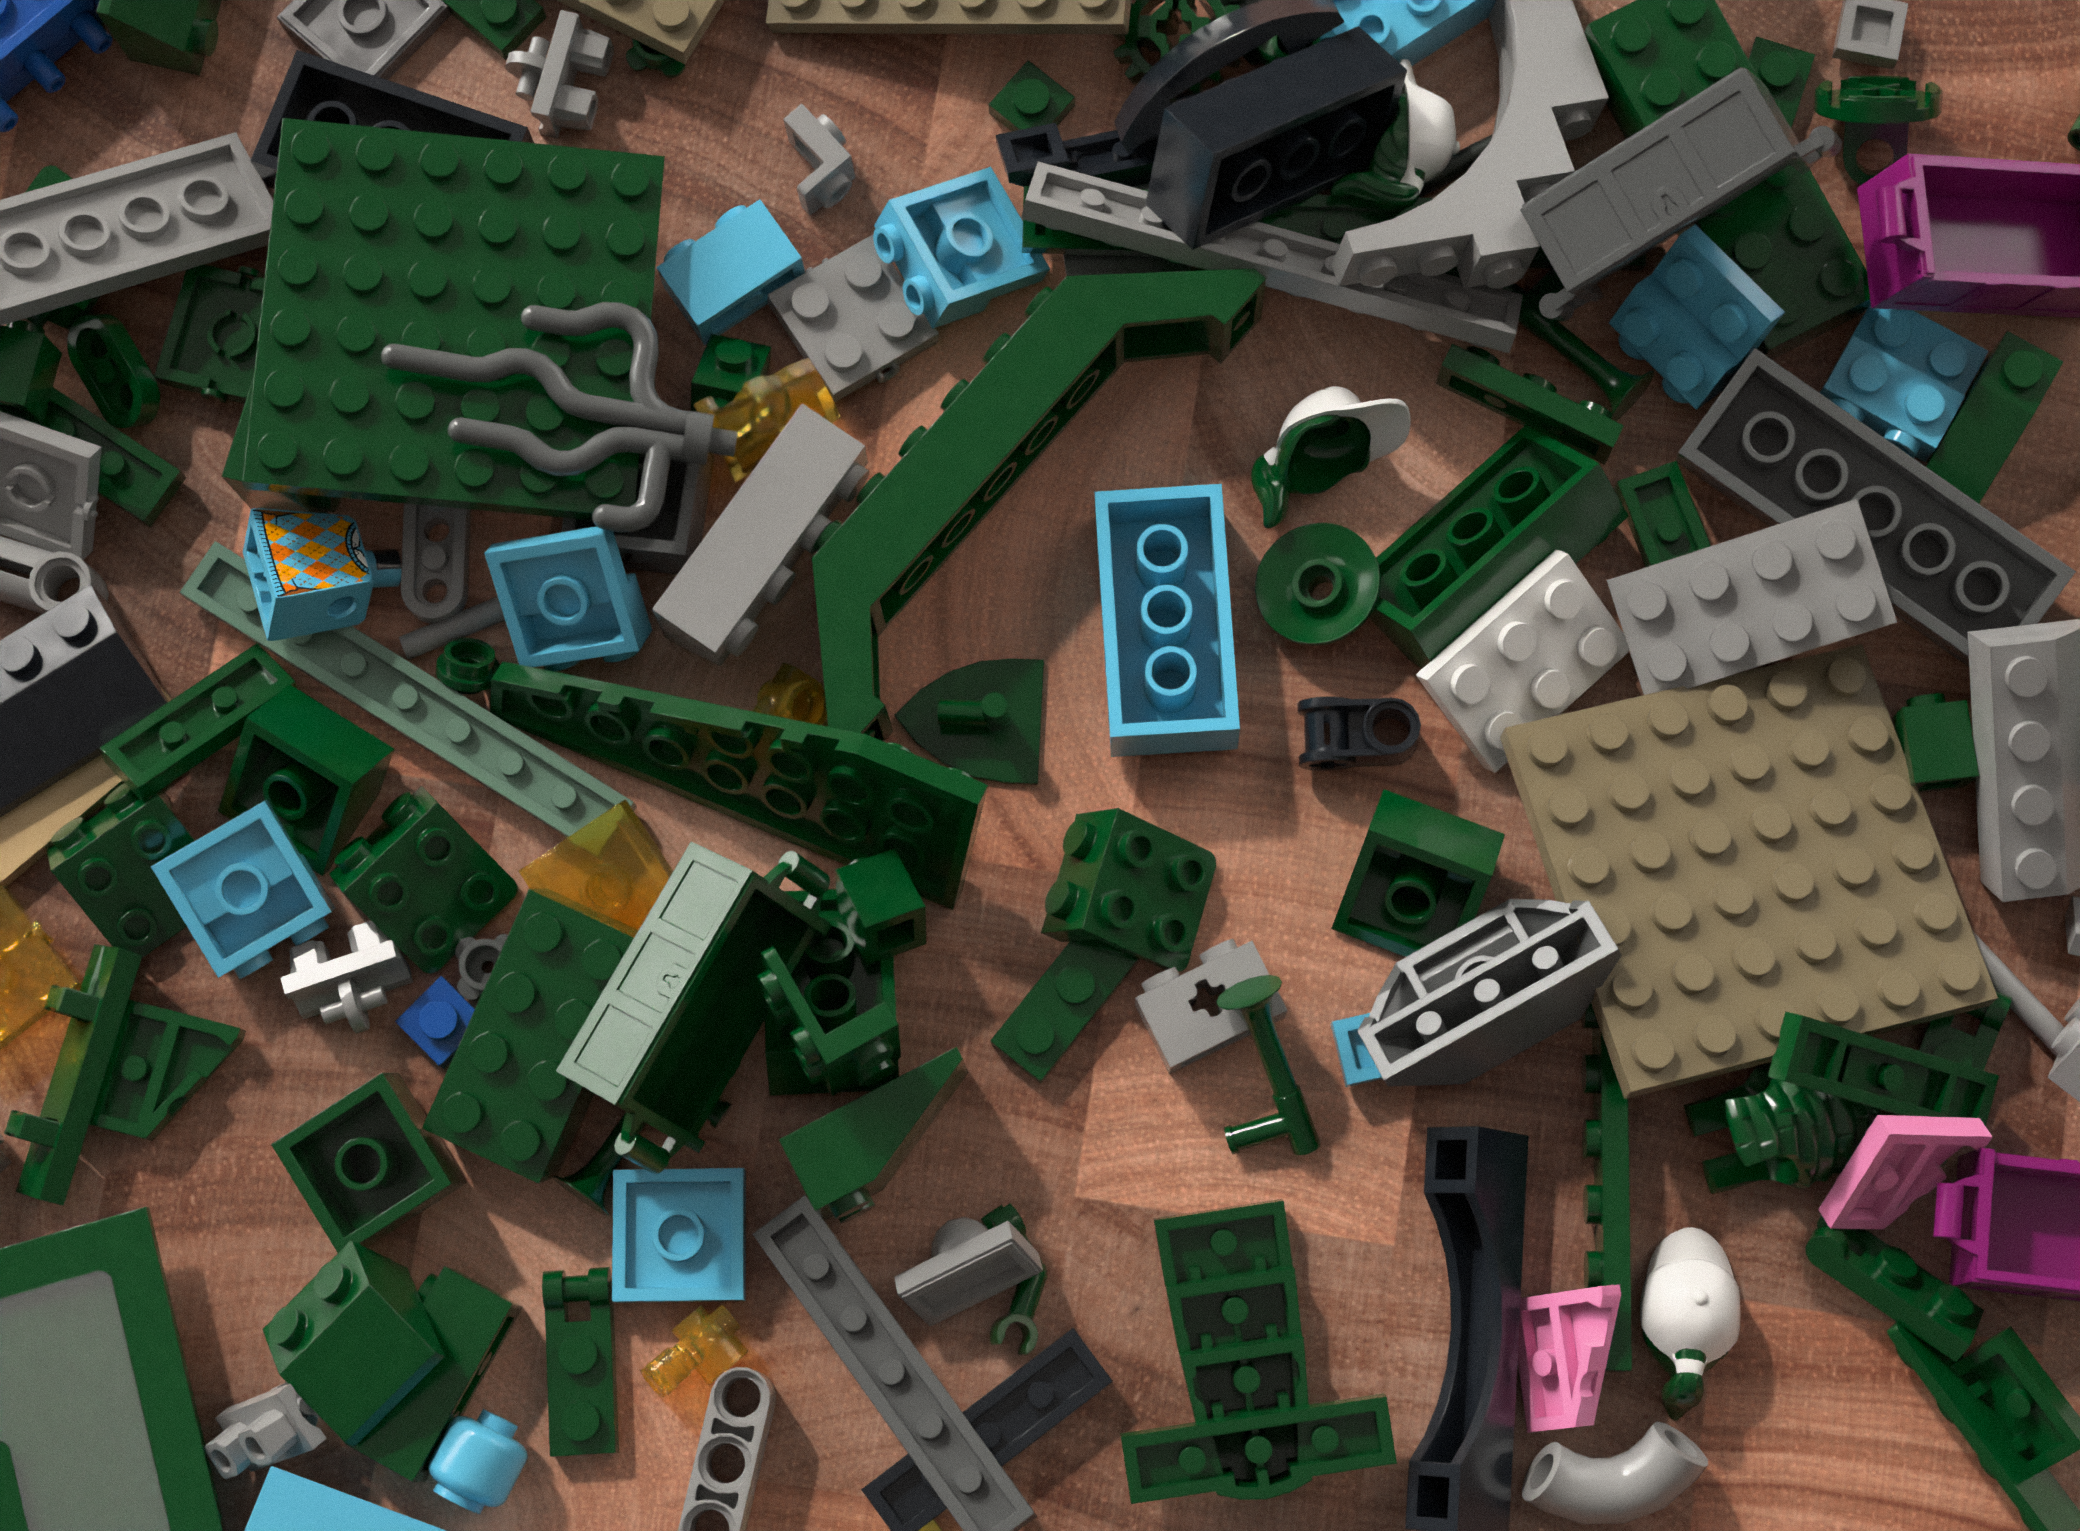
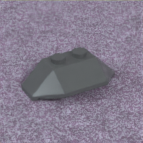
M1508 899L1396 962L1376 997L1369 1017L1364 1018L1357 1031L1388 1087L1466 1084L1580 1020L1594 999L1595 989L1602 987L1622 955L1590 901L1573 900L1572 903L1539 899Z

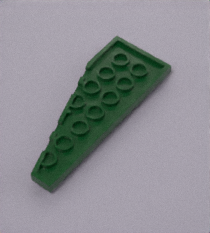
M504 661L491 679L490 713L512 726L844 865H849L855 859L863 856H875L895 849L920 897L951 910L954 909L963 891L988 785L973 779L968 773L960 769L946 768L913 754L909 749L900 744L886 743L867 734Z

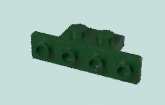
M1895 1322L1887 1330V1334L1895 1344L1899 1357L1917 1373L1935 1397L1943 1416L1949 1422L1956 1425L1977 1453L1982 1468L1989 1476L1997 1480L2018 1508L2027 1528L2030 1531H2077L2080 1528V1511L2048 1468L2080 1450V1417L2013 1328L2009 1326L1966 1352L1955 1362L1901 1324Z

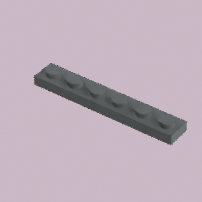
M804 1195L754 1232L752 1235L962 1530L1019 1531L1035 1519L1037 1515L830 1227L815 1212L808 1197Z

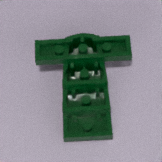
M1277 1199L1153 1218L1171 1321L1195 1422L1120 1433L1131 1504L1216 1491L1217 1495L1240 1500L1269 1499L1296 1490L1312 1481V1476L1397 1464L1387 1396L1384 1393L1310 1405L1308 1403L1304 1337L1301 1331L1295 1268L1292 1264L1284 1200Z

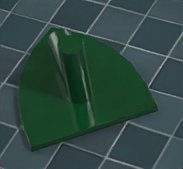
M1014 658L987 660L949 671L920 689L895 714V717L920 747L948 767L960 769L977 779L1008 784L1038 785L1044 660Z

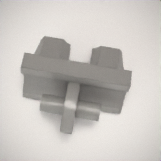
M560 10L551 44L544 38L532 37L528 52L512 51L509 53L505 68L509 73L520 79L516 95L525 100H533L534 98L530 112L533 117L541 122L538 130L541 135L558 138L561 127L583 130L592 129L598 110L599 99L596 91L574 87L573 85L577 71L605 77L610 69L614 47L609 37L584 29L578 14Z
M372 921L353 926L347 932L352 953L331 960L329 949L323 941L312 940L291 947L289 950L291 974L281 977L284 994L288 999L291 998L294 1001L303 1019L321 1014L325 1024L347 1018L351 1028L357 1034L370 1028L367 1010L388 1003L386 991L413 983L410 966L394 942Z
M286 1382L272 1388L269 1392L232 1405L215 1417L223 1432L205 1445L204 1449L220 1475L228 1479L237 1476L247 1467L250 1472L311 1451L327 1438L322 1430L316 1427L319 1415L296 1393L292 1385Z

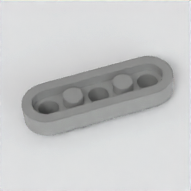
M404 503L401 595L407 608L416 618L423 622L431 624L447 620L462 611L466 605L469 582L471 509ZM439 524L449 526V533L444 540L440 542L429 540V533L434 526ZM435 585L446 586L447 594L442 601L437 603L427 601V593L430 588Z

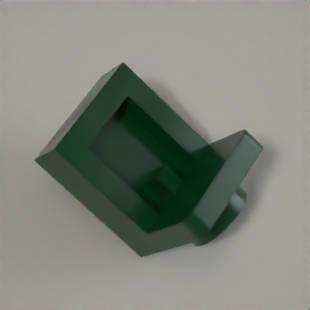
M711 334L691 381L690 411L713 414V428L738 432L737 438L748 440L754 426V406L770 367L771 346Z

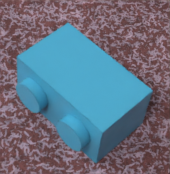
M760 199L749 207L740 205L730 209L718 219L714 230L697 241L687 239L680 242L668 251L664 257V262L656 267L665 290L704 345L708 343L711 334H723L767 305V294L806 273L802 257Z

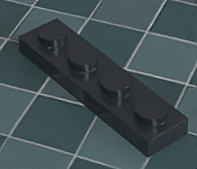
M1072 1328L963 1411V1413L1003 1467L1110 1385L1113 1380L1075 1329ZM909 1454L861 1489L891 1531H918L947 1509Z

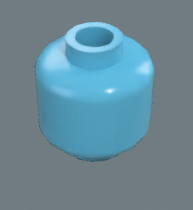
M485 1409L482 1410L477 1420L467 1416L453 1418L428 1464L430 1475L437 1481L433 1491L445 1499L477 1514H481L484 1506L498 1507L503 1505L528 1457L525 1447L513 1439L518 1426Z

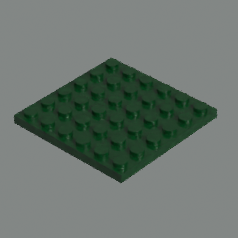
M282 118L242 476L244 489L592 520L594 510L603 504L622 507L634 505L636 502L640 454L630 452L617 453L608 457L595 468L577 476H553L536 470L515 453L453 441L448 435L449 423L455 418L464 417L515 426L530 431L553 449L568 451L580 447L596 434L613 427L624 426L588 421L567 414L552 401L543 386L535 378L525 374H513L489 383L466 382L390 369L383 364L381 353L384 347L389 344H401L473 357H483L507 348H526L547 355L563 370L571 384L579 391L589 395L634 402L630 395L629 380L634 347L633 340L626 331L619 328H606L586 336H562L527 329L522 324L521 314L529 305L577 311L601 302H621L638 308L651 320L665 156Z

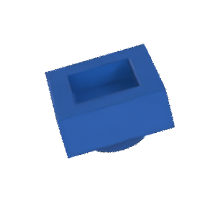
M440 976L395 1022L438 1066L444 1069L452 1061L475 1008L444 977Z

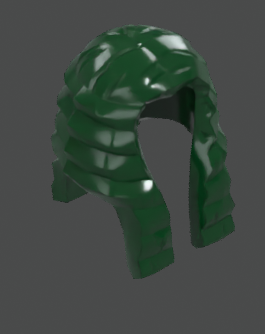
M1771 1062L1757 1065L1746 1082L1739 1087L1684 1105L1687 1121L1694 1137L1729 1127L1734 1141L1736 1153L1702 1161L1704 1176L1711 1194L1729 1191L1760 1180H1775L1798 1189L1809 1188L1815 1181L1826 1182L1833 1173L1838 1174L1843 1171L1865 1136L1867 1129L1873 1123L1876 1116L1880 1115V1110L1770 1078L1768 1073Z

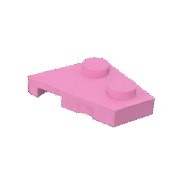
M1877 1115L1818 1210L1830 1229H1885L1907 1211L1914 1200L1928 1194L1937 1186V1183H1941L1947 1178L1940 1167L1944 1161L1963 1146H1971L1977 1151L1979 1148H1984L1992 1139V1135L1980 1118Z
M1620 1285L1598 1286L1521 1298L1518 1367L1527 1433L1594 1425L1621 1298Z

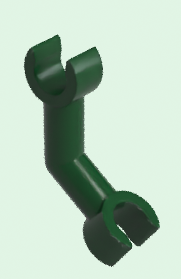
M1011 1203L1005 1207L1000 1205L981 1218L982 1224L988 1230L1009 1221L1031 1244L1026 1236L1025 1224ZM1042 1260L1043 1271L1017 1284L1007 1315L999 1317L993 1323L990 1330L991 1345L1001 1344L1007 1327L1011 1323H1015L1020 1327L1023 1335L1018 1354L1027 1355L1036 1346L1038 1330L1033 1322V1318L1047 1279V1269Z

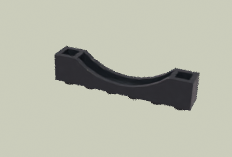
M1480 1126L1427 1127L1424 1195L1435 1218L1446 1257L1450 1287L1451 1332L1447 1366L1438 1403L1424 1437L1409 1460L1405 1529L1421 1531H1509L1528 1135Z

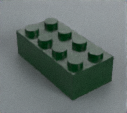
M549 888L528 889L422 1129L538 1184L552 1179L553 1176H558L594 1093L556 1072L638 930Z

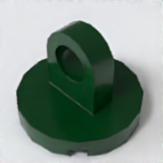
M1882 75L1849 76L1848 79L1841 80L1840 89L1832 90V82L1829 80L1823 81L1816 87L1814 111L1826 118L1845 121L1843 145L1845 170L1851 179L1862 185L1907 155L1909 123L1938 117L1942 113L1943 90L1937 84L1929 82L1926 83L1925 92L1917 91L1916 81L1909 80V77ZM1871 139L1884 140L1893 150L1892 160L1887 166L1879 170L1864 168L1856 157L1859 147Z

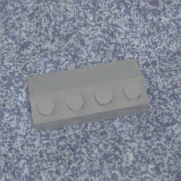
M802 403L652 608L665 638L719 666L723 664L730 653L736 657L741 655L758 630L759 625L753 621L767 602L776 605L787 593L796 576V573L791 571V568L804 550L811 554L816 551L814 544L817 538L832 523L828 519L841 499L848 503L851 502L867 481L870 471L865 468L868 463L865 445Z
M2080 619L1967 632L1973 741L1979 776L1975 779L1980 881L2002 902L2068 895L2080 888Z

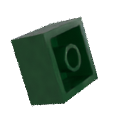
M380 1073L271 1144L337 1253L351 1240L369 1247L467 1183L439 1136L422 1129L426 1115L399 1073Z

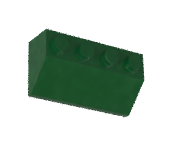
M1525 425L1376 557L1380 569L1381 587L1378 601L1369 618L1408 660L1423 669L1555 549L1568 553L1576 564L1594 547L1603 543L1609 534L1626 520L1629 515L1598 462Z

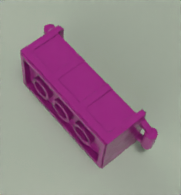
M1908 153L1857 188L1871 308L2080 318V164Z
M1979 1148L1978 1151L1973 1150L1958 1156L1956 1182L1937 1183L1933 1237L1947 1239L1952 1244L1949 1285L1957 1288L2080 1302V1162L2070 1159L2055 1160L1996 1153L1995 1149Z

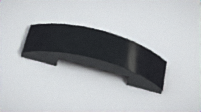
M1262 0L1223 15L1182 40L1145 74L1119 111L1114 122L1121 144L1126 152H1130L1160 134L1164 110L1174 103L1173 97L1276 35L1279 36L1289 55L1344 23L1334 1Z
M1194 94L1177 97L1176 101L1184 98L1187 99L1194 96ZM1056 123L996 135L997 147L1008 181L1022 187L1030 186L1038 161L1130 187L1150 183L1159 139L1158 134L1127 153L1121 144L1117 130L1062 141Z

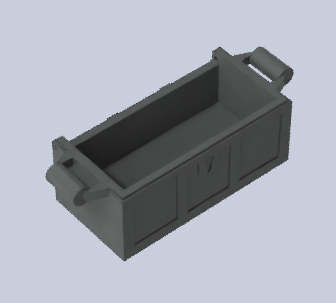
M1740 67L1522 205L1521 213L1565 287L1557 294L1548 293L1544 295L1539 302L1540 312L1543 316L1559 322L1569 320L1575 309L1590 301L1597 302L1604 298L1598 286L1599 282L1790 165L1804 175L1821 158L1836 156L1842 148L1841 138L1831 128L1818 126L1811 131L1808 139L1799 143L1766 85L1747 68L1743 69Z

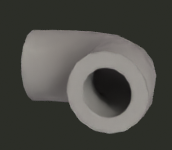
M1658 1421L1653 1423L1643 1438L1632 1448L1610 1458H1590L1573 1452L1558 1442H1551L1536 1455L1529 1466L1522 1485V1497L1526 1502L1541 1511L1581 1525L1625 1524L1666 1508L1700 1477L1708 1466V1459L1700 1448L1687 1436L1672 1426Z

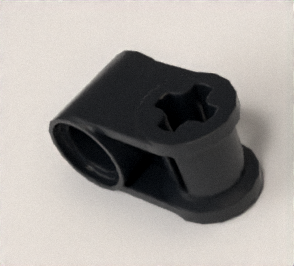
M1314 697L1297 703L1298 714L1304 717L1305 753L1299 756V766L1303 769L1330 771L1351 767H1391L1403 764L1409 760L1417 749L1421 727L1419 715L1411 704L1402 699L1392 697L1374 699ZM1394 719L1405 725L1409 736L1399 745H1384L1374 736L1373 729L1382 720ZM1325 723H1328L1330 726L1329 745L1324 743Z

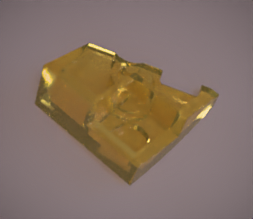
M809 358L788 365L774 374L760 376L745 382L742 390L734 398V401L722 408L717 406L711 396L694 404L696 412L714 415L713 428L738 432L734 457L719 455L735 483L752 473L802 403L831 423L841 418L828 389Z

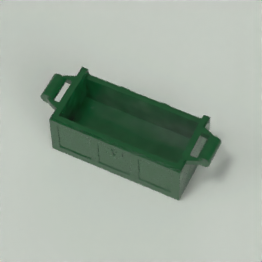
M691 841L556 1072L626 1112L622 1132L615 1141V1151L651 1173L658 1174L666 1168L669 1159L684 1145L700 1153L705 1144V1141L698 1138L699 1132L730 1078L734 1076L741 1064L740 1061L769 1013L761 997L763 990L757 979V975L765 972L761 952L773 946L791 975L813 935L817 932L826 935L832 925L818 915L823 894L830 885V877L795 851H788L783 854L779 859L778 865L762 877L753 870ZM785 877L809 893L803 904L779 888ZM642 1121L668 1136L662 1147L636 1133Z

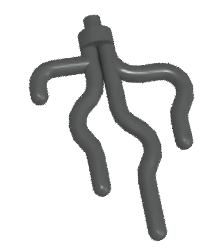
M601 302L577 311L529 305L522 311L521 321L527 329L562 336H586L606 328H619L626 331L631 336L634 347L629 373L630 395L634 402L581 392L571 384L563 370L547 355L526 348H507L483 357H473L401 344H389L384 347L381 353L383 364L390 369L466 382L489 383L513 374H525L535 378L543 386L552 401L567 414L588 421L624 426L613 427L596 434L580 447L568 451L553 449L530 431L511 425L460 417L452 420L448 426V435L455 442L515 453L536 470L553 476H577L595 468L608 457L617 453L630 452L645 455L637 502L629 507L603 504L594 510L592 520L598 528L603 530L635 532L647 527L659 515L665 499L671 459L706 466L708 453L734 457L738 432L713 428V414L679 410L668 406L659 398L655 389V374L659 356L658 334L651 320L638 308L621 302Z

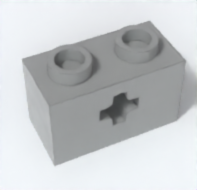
M1234 939L1224 941L1199 955L1203 965L1182 975H1179L1176 967L1152 976L1141 984L1145 993L1135 997V1007L1169 1075L1251 1035L1246 1022L1234 1010H1225L1218 1006V1015L1210 1017L1205 1009L1193 1012L1191 1007L1196 1003L1198 989L1205 987L1207 993L1211 996L1220 992L1223 993L1229 987L1246 979L1269 975L1253 941L1237 947ZM1278 991L1272 997L1274 1023L1284 1019L1287 1013V1008Z

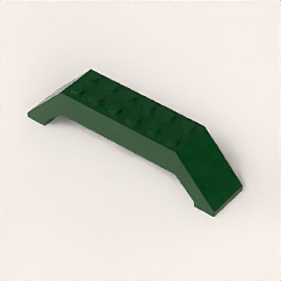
M1255 269L1066 276L1054 290L1047 286L1033 298L1025 310L1024 316L1027 320L1012 337L1008 333H1003L993 342L982 360L985 367L970 383L966 379H962L948 392L940 406L944 412L929 429L922 425L908 436L898 452V455L902 457L901 460L886 476L881 472L875 474L859 492L856 498L859 506L844 523L839 519L830 523L814 544V549L817 553L812 557L828 727L867 734L885 742L893 733L886 706L881 702L878 639L881 633L1123 363L1209 354L1221 364L1261 320L1266 278Z

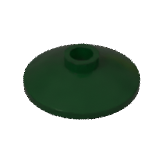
M1332 523L1306 524L1281 536L1265 553L1258 567L1255 580L1257 605L1269 626L1285 639L1309 646L1331 644L1353 634L1370 617L1380 594V569L1369 545L1352 530ZM1321 583L1333 585L1332 593L1323 600L1313 598V591L1317 585Z

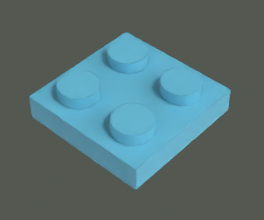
M744 1168L664 1169L658 1174L651 1173L646 1169L613 1170L612 1302L746 1301V1170Z

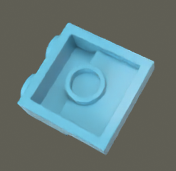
M991 167L890 199L874 225L873 241L878 256L887 264L895 262L905 280L903 296L907 307L915 315L924 314L932 329L982 312L992 298L1041 282L1050 270L1042 254L1022 253L1023 221Z
M1695 224L1679 235L1653 273L1636 284L1609 324L1620 334L1618 338L1619 345L1628 356L1637 360H1646L1663 377V389L1671 399L1679 403H1689L1697 410L1726 388L1754 348L1757 349L1784 315L1785 311Z
M1870 305L1819 393L1915 459L1916 457L1926 462L1940 443L1964 400L1967 389L1989 351L1914 310L1873 309Z
M596 526L493 543L484 553L519 665L529 667L544 666L545 670L560 671L570 668L584 659L602 657L605 662H618L636 655L652 632L636 574H626L613 531L603 530Z
M268 800L263 801L151 866L218 978L233 969L239 979L258 970L273 960L268 949L289 936L295 946L313 938L329 928L324 916L335 909L334 904L303 853L300 854Z

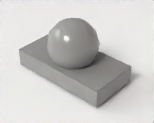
M961 1217L948 1220L935 1233L932 1241L931 1259L895 1276L894 1280L897 1295L929 1326H933L1042 1272L1043 1268L1039 1253L1009 1221L988 1230L985 1225L976 1220Z

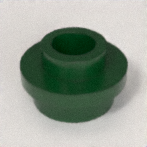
M459 638L449 642L445 646L444 652L438 657L436 675L443 684L458 693L476 694L491 688V679L500 664L495 658L494 649L488 643L474 638Z

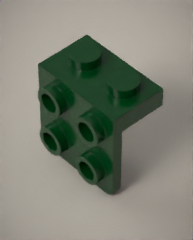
M124 783L105 799L104 804L107 807L89 820L85 821L82 817H79L60 828L51 838L53 845L46 850L51 872L111 946L141 954L143 958L187 927L151 866L196 840L172 811L168 796L163 788L142 802Z
M421 786L413 794L405 792L393 800L382 814L381 818L384 822L366 839L360 836L348 843L335 859L337 867L329 875L340 890L423 972L435 973L455 955L456 946L461 940L467 937L473 938L516 896L518 886L515 880Z
M1119 808L1076 814L1075 820L1068 828L1063 840V851L1065 854L1057 880L1051 886L1045 900V911L1047 914L1041 933L1060 942L1097 939L1164 970L1176 967L1177 971H1183L1189 963L1216 869V858L1213 853Z
M772 946L761 952L765 971L757 975L758 982L763 990L761 997L779 1028L789 1023L794 1031L790 1032L796 1047L793 1049V1052L812 1085L822 1079L830 1094L834 1096L857 1082L861 1088L871 1086L895 1070L896 1067L893 1062L901 1058L899 1024L885 1001L825 1034L775 948Z

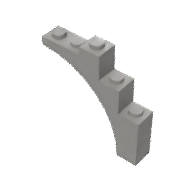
M1496 0L1490 12L1489 21L1499 57L1500 100L1490 143L1463 176L1432 200L1392 220L1346 231L1331 264L1338 286L1362 283L1364 286H1377L1398 276L1421 273L1424 276H1437L1451 270L1453 267H1457L1464 288L1488 285L1490 288H1503L1523 279L1540 244L1520 209L1523 208L1522 205L1575 172L1564 141L1577 139L1591 132L1609 99L1572 0Z

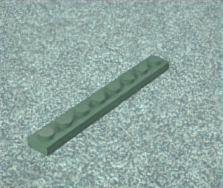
M214 541L179 592L193 604L602 860L637 808L636 804L627 797L454 689L446 686L353 626L277 641H267L245 559Z

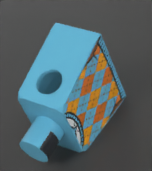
M253 508L250 510L243 556L267 641H277L359 625L366 618L372 588L398 587L400 585L402 570L398 551L396 549L365 550L356 520L350 516Z

